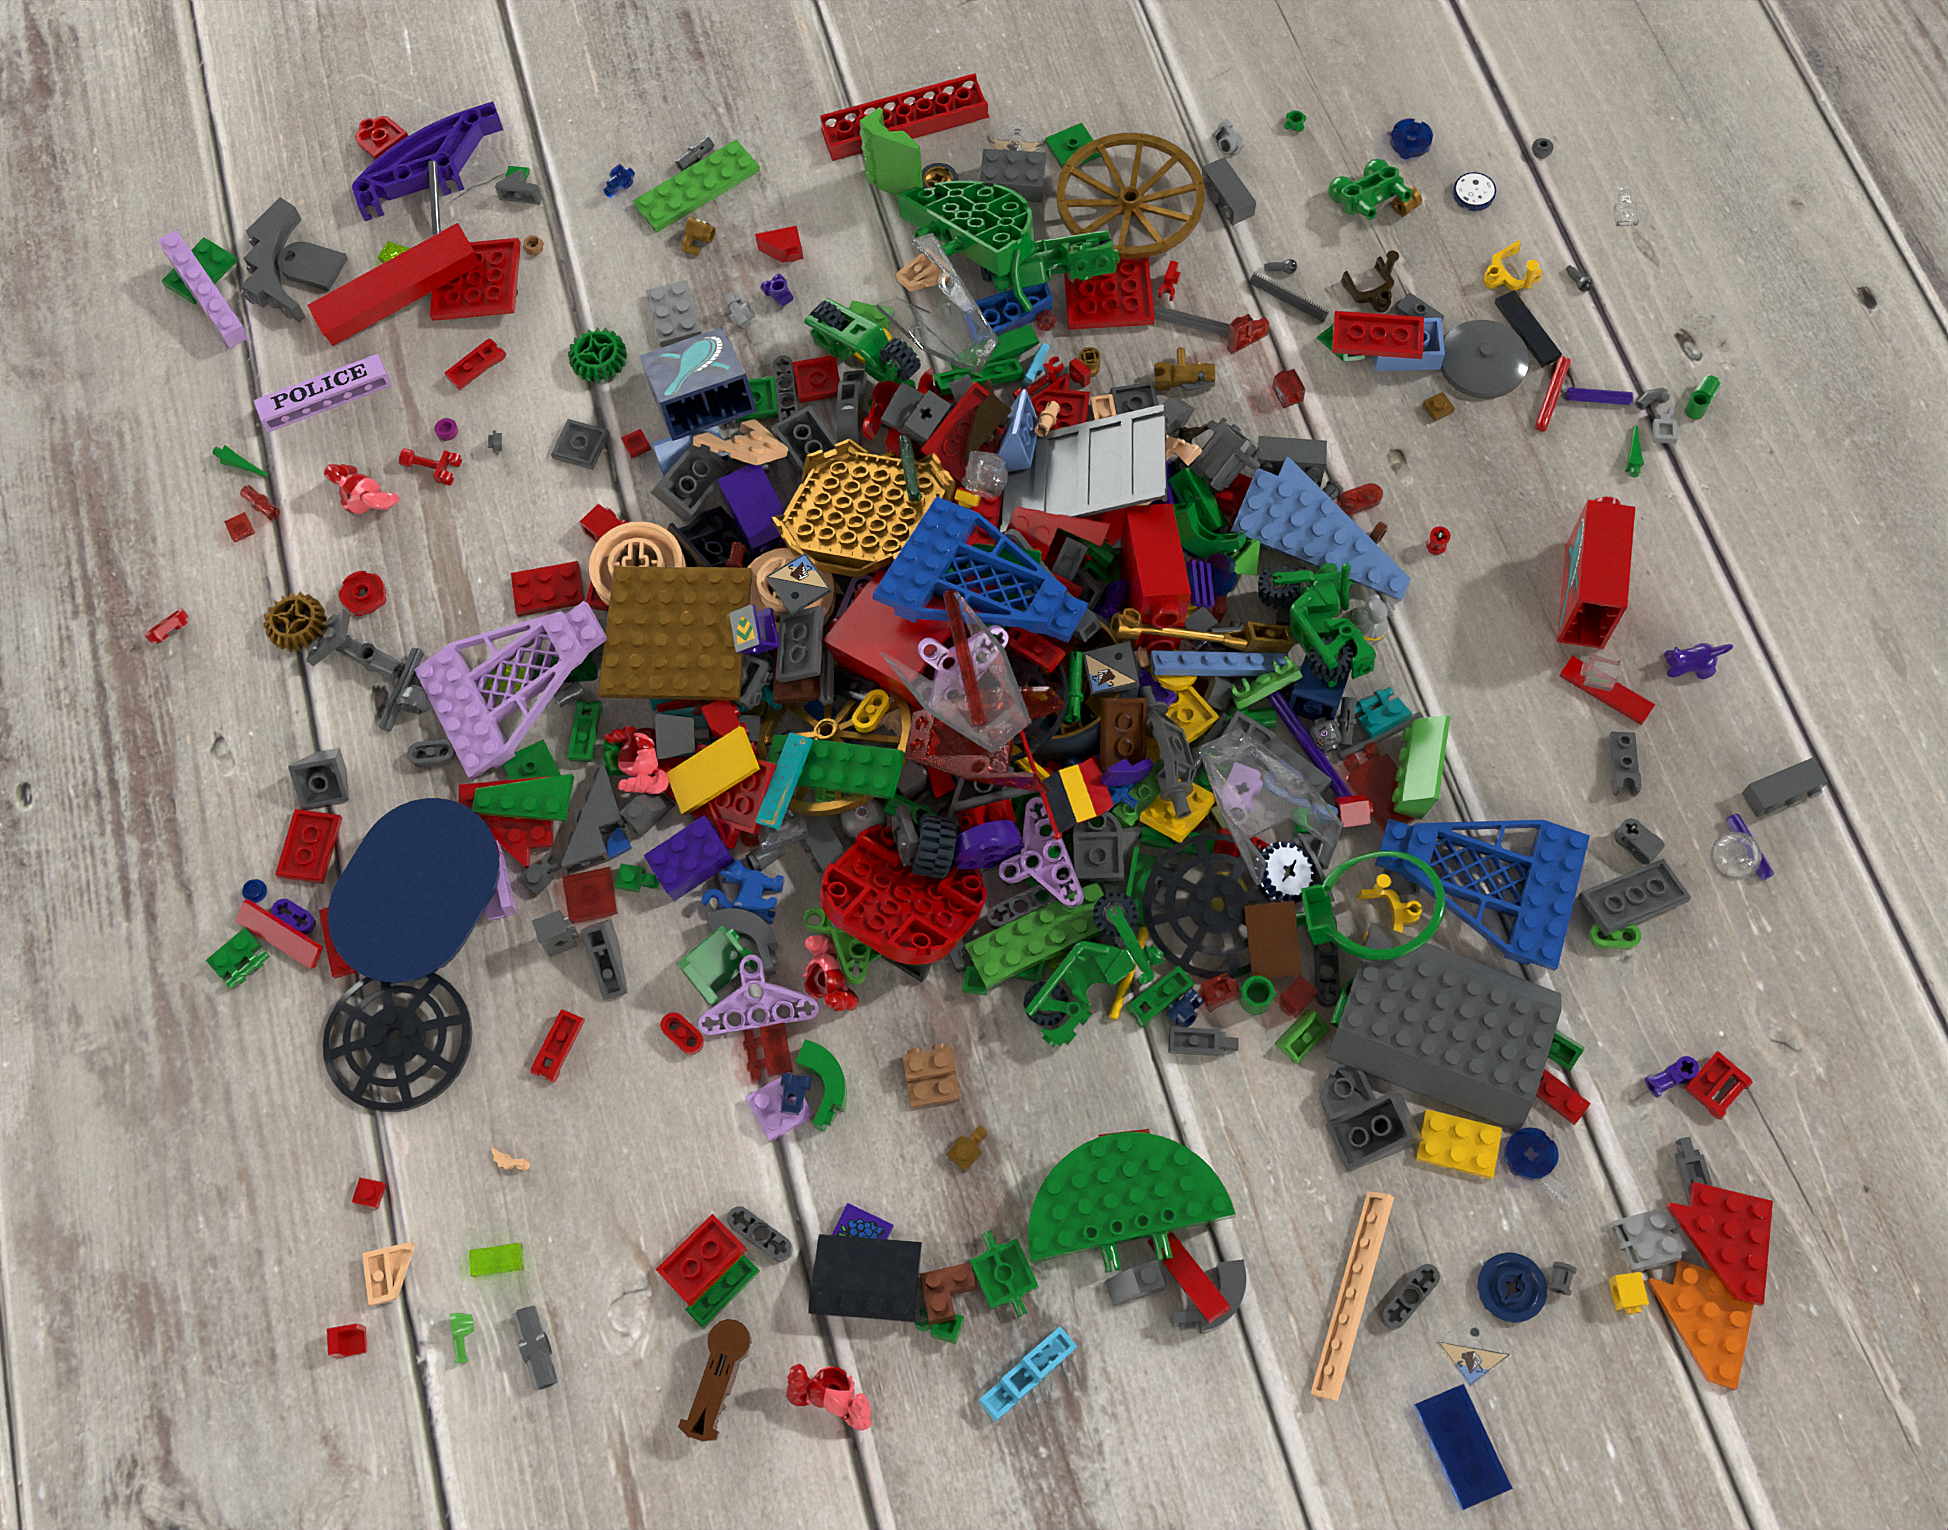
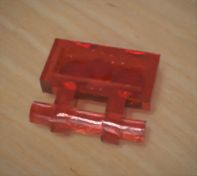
M784 1022L760 1027L761 1037L754 1038L753 1030L743 1032L745 1039L743 1041V1049L747 1051L748 1062L746 1067L747 1071L750 1072L751 1081L760 1080V1070L767 1068L768 1077L782 1075V1073H793ZM758 1047H763L765 1058L758 1059L756 1051Z

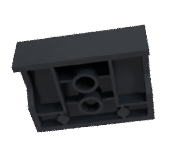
M721 506L700 513L687 526L677 528L674 523H670L667 528L680 545L686 567L747 568L756 558L761 556L760 554L754 556L737 524Z
M819 1234L808 1313L915 1323L922 1242Z

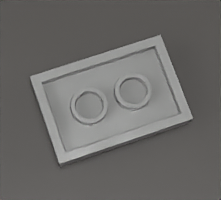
M687 280L646 290L661 347L702 334Z

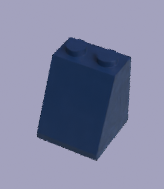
M1306 655L1300 670L1303 677L1296 681L1289 705L1299 717L1312 721L1326 717L1327 721H1334L1349 675L1345 674V678L1342 680L1338 677L1337 684L1334 687H1329L1323 678L1319 680L1317 675L1314 676L1312 674V670L1309 668V657Z

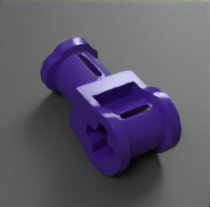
M1683 1056L1653 1077H1645L1646 1086L1651 1094L1658 1098L1662 1095L1663 1091L1673 1088L1678 1084L1688 1083L1698 1074L1699 1065L1694 1058ZM1680 1068H1686L1688 1072H1682Z

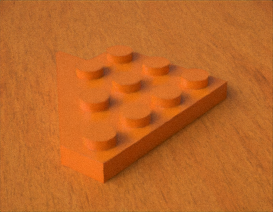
M1682 1260L1676 1261L1671 1284L1649 1278L1648 1285L1707 1382L1736 1390L1754 1305L1733 1300L1712 1270Z

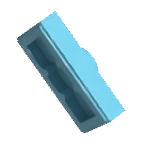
M1043 343L1036 351L1020 383L1024 389L1029 387L1036 375L1040 376L1044 369V363L1042 362L1050 348L1049 345Z

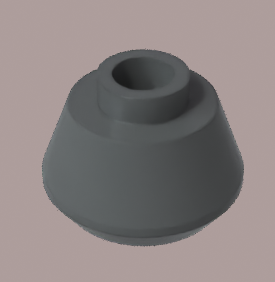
M411 685L406 687L396 698L398 706L405 711L422 714L428 709L427 694L420 686Z

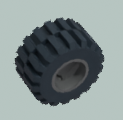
M923 814L916 827L919 845L915 857L912 858V872L916 875L944 879L950 870L954 856L956 824L952 818Z

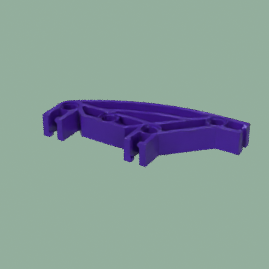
M492 101L455 113L416 131L394 145L367 167L352 184V190L364 221L372 219L371 214L367 213V206L372 205V207H375L379 217L385 215L379 198L390 201L430 188L429 161L437 162L438 180L445 196L452 193L451 188L448 189L446 181L449 180L456 182L459 191L465 190L459 175L465 163L483 136L504 130L494 102Z

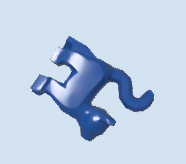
M734 860L720 874L724 876L722 880L724 884H741L735 901L728 902L725 894L719 889H709L702 895L701 901L704 906L708 905L711 898H716L721 909L736 908L746 910L759 916L766 923L773 924L776 912L769 910L775 909L778 900L775 897L763 899L764 891L782 892L785 880L781 875L769 878L760 871L746 869L740 860Z

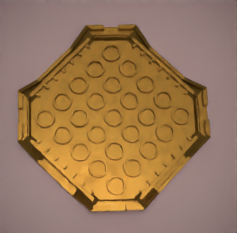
M847 439L835 444V449L826 453L819 450L806 455L799 488L784 514L771 516L772 522L791 553L799 557L806 552L818 571L860 578L894 562L936 496L950 502L953 501L955 481L949 472L942 468L941 461L935 453L915 462L870 454L853 440Z

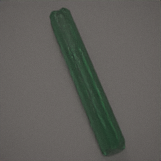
M899 435L898 440L908 500L911 502L914 500L918 501L921 496L910 435Z

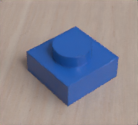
M813 700L804 706L806 713L817 721L824 719V705L821 704L820 700ZM832 706V717L837 715V712Z

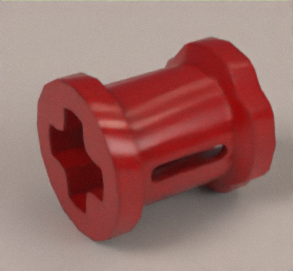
M1438 526L1431 530L1426 543L1429 553L1440 555L1446 551L1447 543L1451 536L1448 529Z

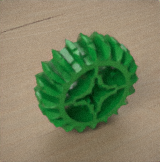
M598 327L593 332L588 329L587 334L580 332V338H574V344H570V351L568 352L569 364L576 375H579L582 380L587 379L589 383L594 379L598 384L601 379L608 382V377L615 378V373H622V367L626 366V346L619 335L616 336L614 331L609 332L606 328L600 331Z

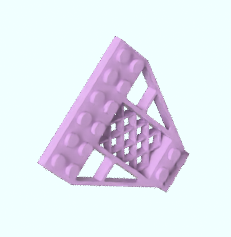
M583 601L567 614L560 611L449 643L414 669L468 778L474 780L489 768L494 767L498 769L515 756L513 751L569 673L580 665L592 650L608 640L588 603ZM526 631L500 651L497 650L493 642L495 639ZM543 639L549 640L547 651L540 650ZM486 642L491 651V657L471 671L461 649ZM525 652L531 653L528 664L522 663ZM538 654L545 655L542 666L536 665ZM552 656L559 657L558 663L549 668ZM506 665L513 666L510 677H503ZM520 668H527L524 679H517ZM534 670H539V677L531 681ZM488 679H494L491 691L485 690ZM502 681L508 682L505 693L499 692ZM515 683L522 684L521 690L513 694ZM544 691L531 710H529L526 703ZM484 694L490 695V696H489V699H488V702H487V700H486ZM497 696L504 697L502 704L494 708ZM520 708L525 718L507 741L499 722Z

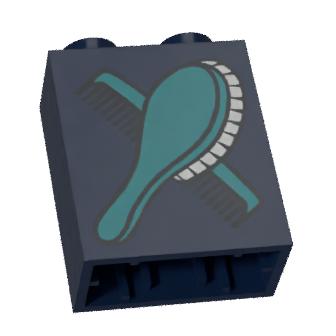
M722 327L639 355L652 395L672 441L758 412L746 372Z

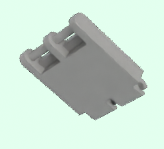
M1659 1208L1610 1223L1611 1228L1615 1229L1621 1242L1619 1245L1621 1251H1625L1631 1264L1629 1267L1631 1273L1679 1261L1682 1258L1681 1254H1685L1688 1251L1681 1233L1672 1234V1232L1677 1231L1678 1227L1669 1211L1662 1213ZM1620 1228H1623V1230H1624V1232H1625V1234H1626V1236H1627V1239H1628L1627 1242H1626V1240H1625V1238H1624V1236H1623V1233H1622V1231H1621ZM1630 1249L1633 1250L1638 1263L1635 1262Z

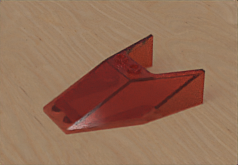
M1050 686L981 689L914 712L904 757L966 780L1049 794L1050 789L1034 772L1008 773L1017 726L1062 710L1065 704Z

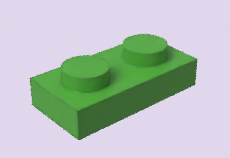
M853 300L849 307L850 310L879 324L886 330L889 329L894 315L891 309Z

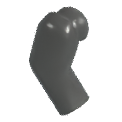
M1662 387L1647 390L1636 401L1635 405L1640 410H1644L1653 400L1657 399L1661 404L1667 402L1670 395L1667 393L1668 390Z

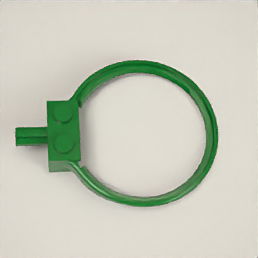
M1399 851L1369 852L1351 858L1335 867L1325 878L1322 885L1301 888L1305 911L1296 913L1297 928L1308 926V931L1314 945L1333 942L1346 953L1361 959L1375 961L1391 960L1416 951L1435 934L1445 912V892L1436 872L1421 859ZM1390 856L1408 860L1416 864L1428 876L1436 895L1433 916L1426 928L1417 937L1395 948L1371 949L1349 940L1336 930L1331 898L1328 896V892L1332 890L1338 878L1346 870L1361 861L1374 857Z

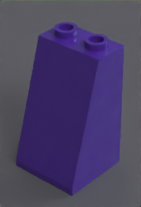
M750 464L718 479L721 498L754 556L772 551L774 547L780 544L782 546L786 545L774 526L771 517L783 515L785 510L761 465Z

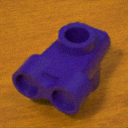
M781 274L774 275L772 280L764 281L760 286L766 296H771L781 306L793 301L794 297L787 286V281Z

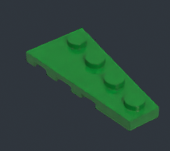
M573 774L477 788L475 790L472 810L478 815L566 822L574 776Z

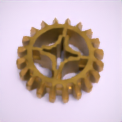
M290 592L288 598L282 595L281 601L274 600L275 606L268 607L269 614L264 615L266 622L263 625L266 629L265 634L270 638L272 644L277 645L282 650L286 648L287 651L292 652L295 648L301 652L303 646L308 648L311 642L317 640V637H323L321 630L327 628L325 624L327 616L325 615L324 607L321 606V603L316 598L314 599L309 594L305 596L301 592L296 596ZM305 610L311 612V618L304 614ZM280 626L285 627L287 630L286 634L280 632Z

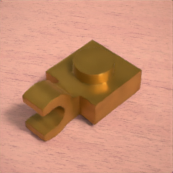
M979 1125L969 1139L962 1135L946 1153V1156L966 1172L982 1154L978 1146L987 1137V1131Z

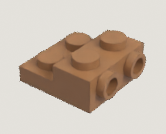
M936 1044L929 1051L922 1052V1048H912L907 1050V1054L902 1055L911 1109L961 1100L952 1047H947L946 1044Z

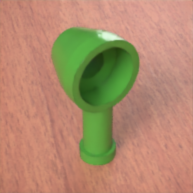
M451 1313L450 1321L456 1357L455 1364L468 1362L464 1337L474 1332L472 1314Z

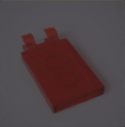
M1372 741L1365 745V750L1362 751L1368 759L1366 762L1359 764L1354 753L1345 757L1343 764L1350 772L1346 780L1357 795L1363 794L1372 802V817L1383 832L1389 819L1407 825L1417 820V818L1394 812L1395 802L1392 801L1395 789L1398 787V782L1395 780L1398 767L1388 754L1381 756L1376 744Z

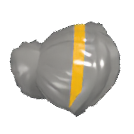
M1374 594L1370 597L1365 607L1351 615V622L1362 632L1369 646L1379 643L1387 634L1388 610L1385 603L1380 600L1378 594Z

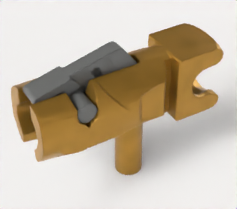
M1183 347L1177 348V365H1170V362H1157L1154 364V375L1156 376L1155 390H1170L1171 387H1182L1185 391H1192L1215 386V364L1197 363L1188 365L1186 363L1185 348Z

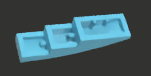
M1058 1327L1028 1353L1019 1364L1002 1377L993 1388L983 1395L978 1403L996 1423L1078 1346L1061 1327Z

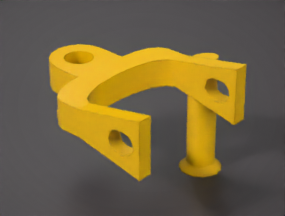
M1518 240L1493 255L1491 265L1484 274L1483 284L1489 289L1497 288L1503 284L1512 291H1517L1523 287L1530 289L1533 283L1540 281L1542 270L1539 268V263L1536 260H1529L1526 263L1527 271L1525 278L1521 280L1513 278L1506 271L1501 259L1519 253L1521 242Z
M1380 874L1372 889H1361L1359 891L1357 900L1385 898L1391 908L1392 930L1402 933L1403 925L1413 924L1420 918L1422 912L1420 908L1422 906L1417 901L1400 903L1399 896L1394 890H1383L1390 886L1391 879L1386 874ZM1368 932L1363 936V941H1365Z

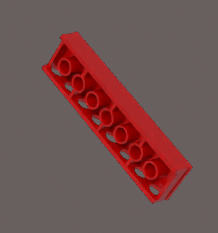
M976 73L820 115L821 132L832 161L863 153L861 148L860 120L869 115L864 114L869 108L878 109L880 107L883 110L884 126L890 132L904 131L912 139L989 118L988 103L984 99ZM967 81L973 82L969 87H962ZM946 87H954L952 91L948 93H943V90ZM927 92H934L933 96L923 98ZM909 97L915 98L911 103H904V100ZM895 103L892 108L884 109L886 104ZM850 113L856 114L854 118L845 120L846 115ZM829 119L836 120L835 123L831 125L825 124V122Z
M456 223L307 306L323 336L334 346L480 266L481 263L461 227Z

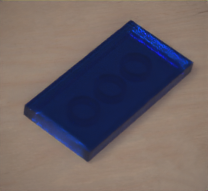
M1464 1384L1414 1404L1461 1510L1513 1489Z

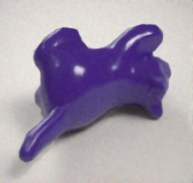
M1700 643L1692 648L1683 650L1678 649V647H1675L1674 650H1667L1664 653L1667 664L1671 666L1667 670V675L1675 678L1694 671L1697 678L1708 679L1716 672L1717 656L1729 652L1733 645L1725 644L1713 647V645L1708 643Z

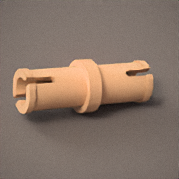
M1051 401L1050 404L1048 402L1045 410L1040 413L1038 417L1039 422L1034 430L1038 436L1044 437V434L1047 436L1050 428L1056 423V416L1060 411L1058 403Z

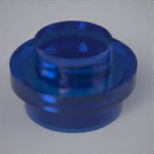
M259 879L247 881L243 886V897L254 903L262 901L267 895L266 884Z

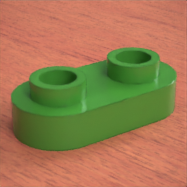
M1597 923L1589 931L1591 943L1598 948L1632 949L1641 940V931L1634 924L1605 936L1604 940L1600 939L1597 935L1598 933L1604 935ZM1623 935H1628L1630 941L1624 940Z

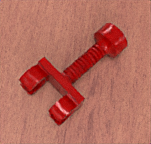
M1054 356L1049 360L1048 364H1043L1045 374L1037 379L1036 382L1030 384L1025 389L1018 388L1013 391L1014 399H1017L1022 390H1027L1028 395H1031L1048 382L1052 384L1061 377H1056V374H1059L1064 369L1063 362L1057 367L1053 366V364L1060 361L1059 357Z
M403 448L399 455V464L406 467L416 464L435 469L433 474L435 481L451 486L455 478L452 477V473L446 471L449 464L454 467H460L462 459H460L461 455L444 450L440 460L436 461L416 456L413 450Z

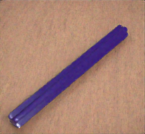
M1277 690L1267 695V699L1314 766L1332 779L1329 787L1337 798L1352 796L1323 752L1315 745L1309 732L1280 691Z

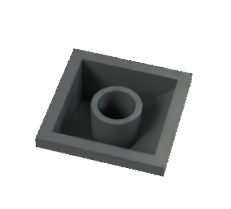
M340 747L315 752L288 766L301 810L349 800L347 770Z

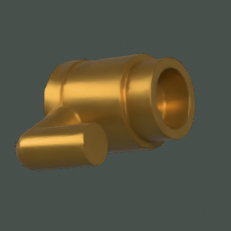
M690 217L685 227V238L681 249L698 256L700 248L691 245L693 239L703 243H711L716 234V227L711 226L708 222Z

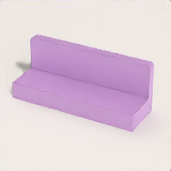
M497 840L500 853V876L495 893L485 909L489 921L517 913L503 848Z

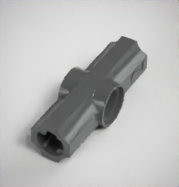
M349 635L346 636V641L335 649L338 654L363 665L366 670L375 671L392 680L399 678L404 667V663L401 660L378 650L371 643L361 642Z
M533 1305L517 1310L513 1313V1317L520 1338L518 1342L519 1350L524 1363L528 1366L534 1390L537 1391L551 1387L558 1383L550 1357L552 1354L551 1345L546 1333L543 1332L536 1306Z

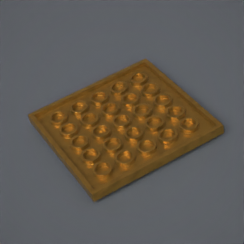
M614 566L605 634L608 640L604 642L598 688L599 697L740 701L744 654L736 653L729 614L750 604L752 569Z

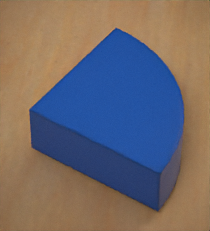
M621 826L611 834L607 843V852L611 860L632 849Z

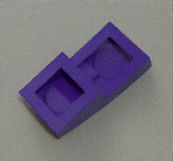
M1147 758L1131 766L1125 759L1109 767L1100 783L1106 786H1122L1146 779L1154 767V763Z

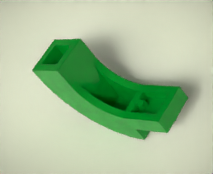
M1195 502L1173 504L1180 542L1189 552L1202 558L1220 560L1226 551L1229 553L1239 551L1247 541L1245 532L1216 534L1207 530L1198 519Z
M805 1039L795 1063L798 1069L816 1075L824 1083V1097L813 1124L815 1129L825 1132L827 1125L831 1126L835 1119L836 1112H834V1109L841 1112L845 1110L847 1102L846 1080L836 1058L826 1048Z

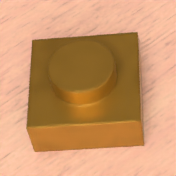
M1443 392L1423 402V407L1434 422L1452 414L1455 409Z

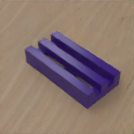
M1191 559L1186 563L1191 591L1190 605L1204 606L1210 609L1215 606L1210 563L1203 564L1202 561L1196 563V560Z

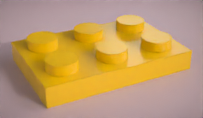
M1192 782L1193 792L1186 797L1189 809L1191 810V814L1188 817L1176 818L1172 801H1163L1159 795L1140 814L1139 821L1181 843L1210 813V809L1217 805L1220 797Z
M1426 1109L1420 1132L1423 1141L1418 1143L1415 1160L1493 1179L1502 1128Z

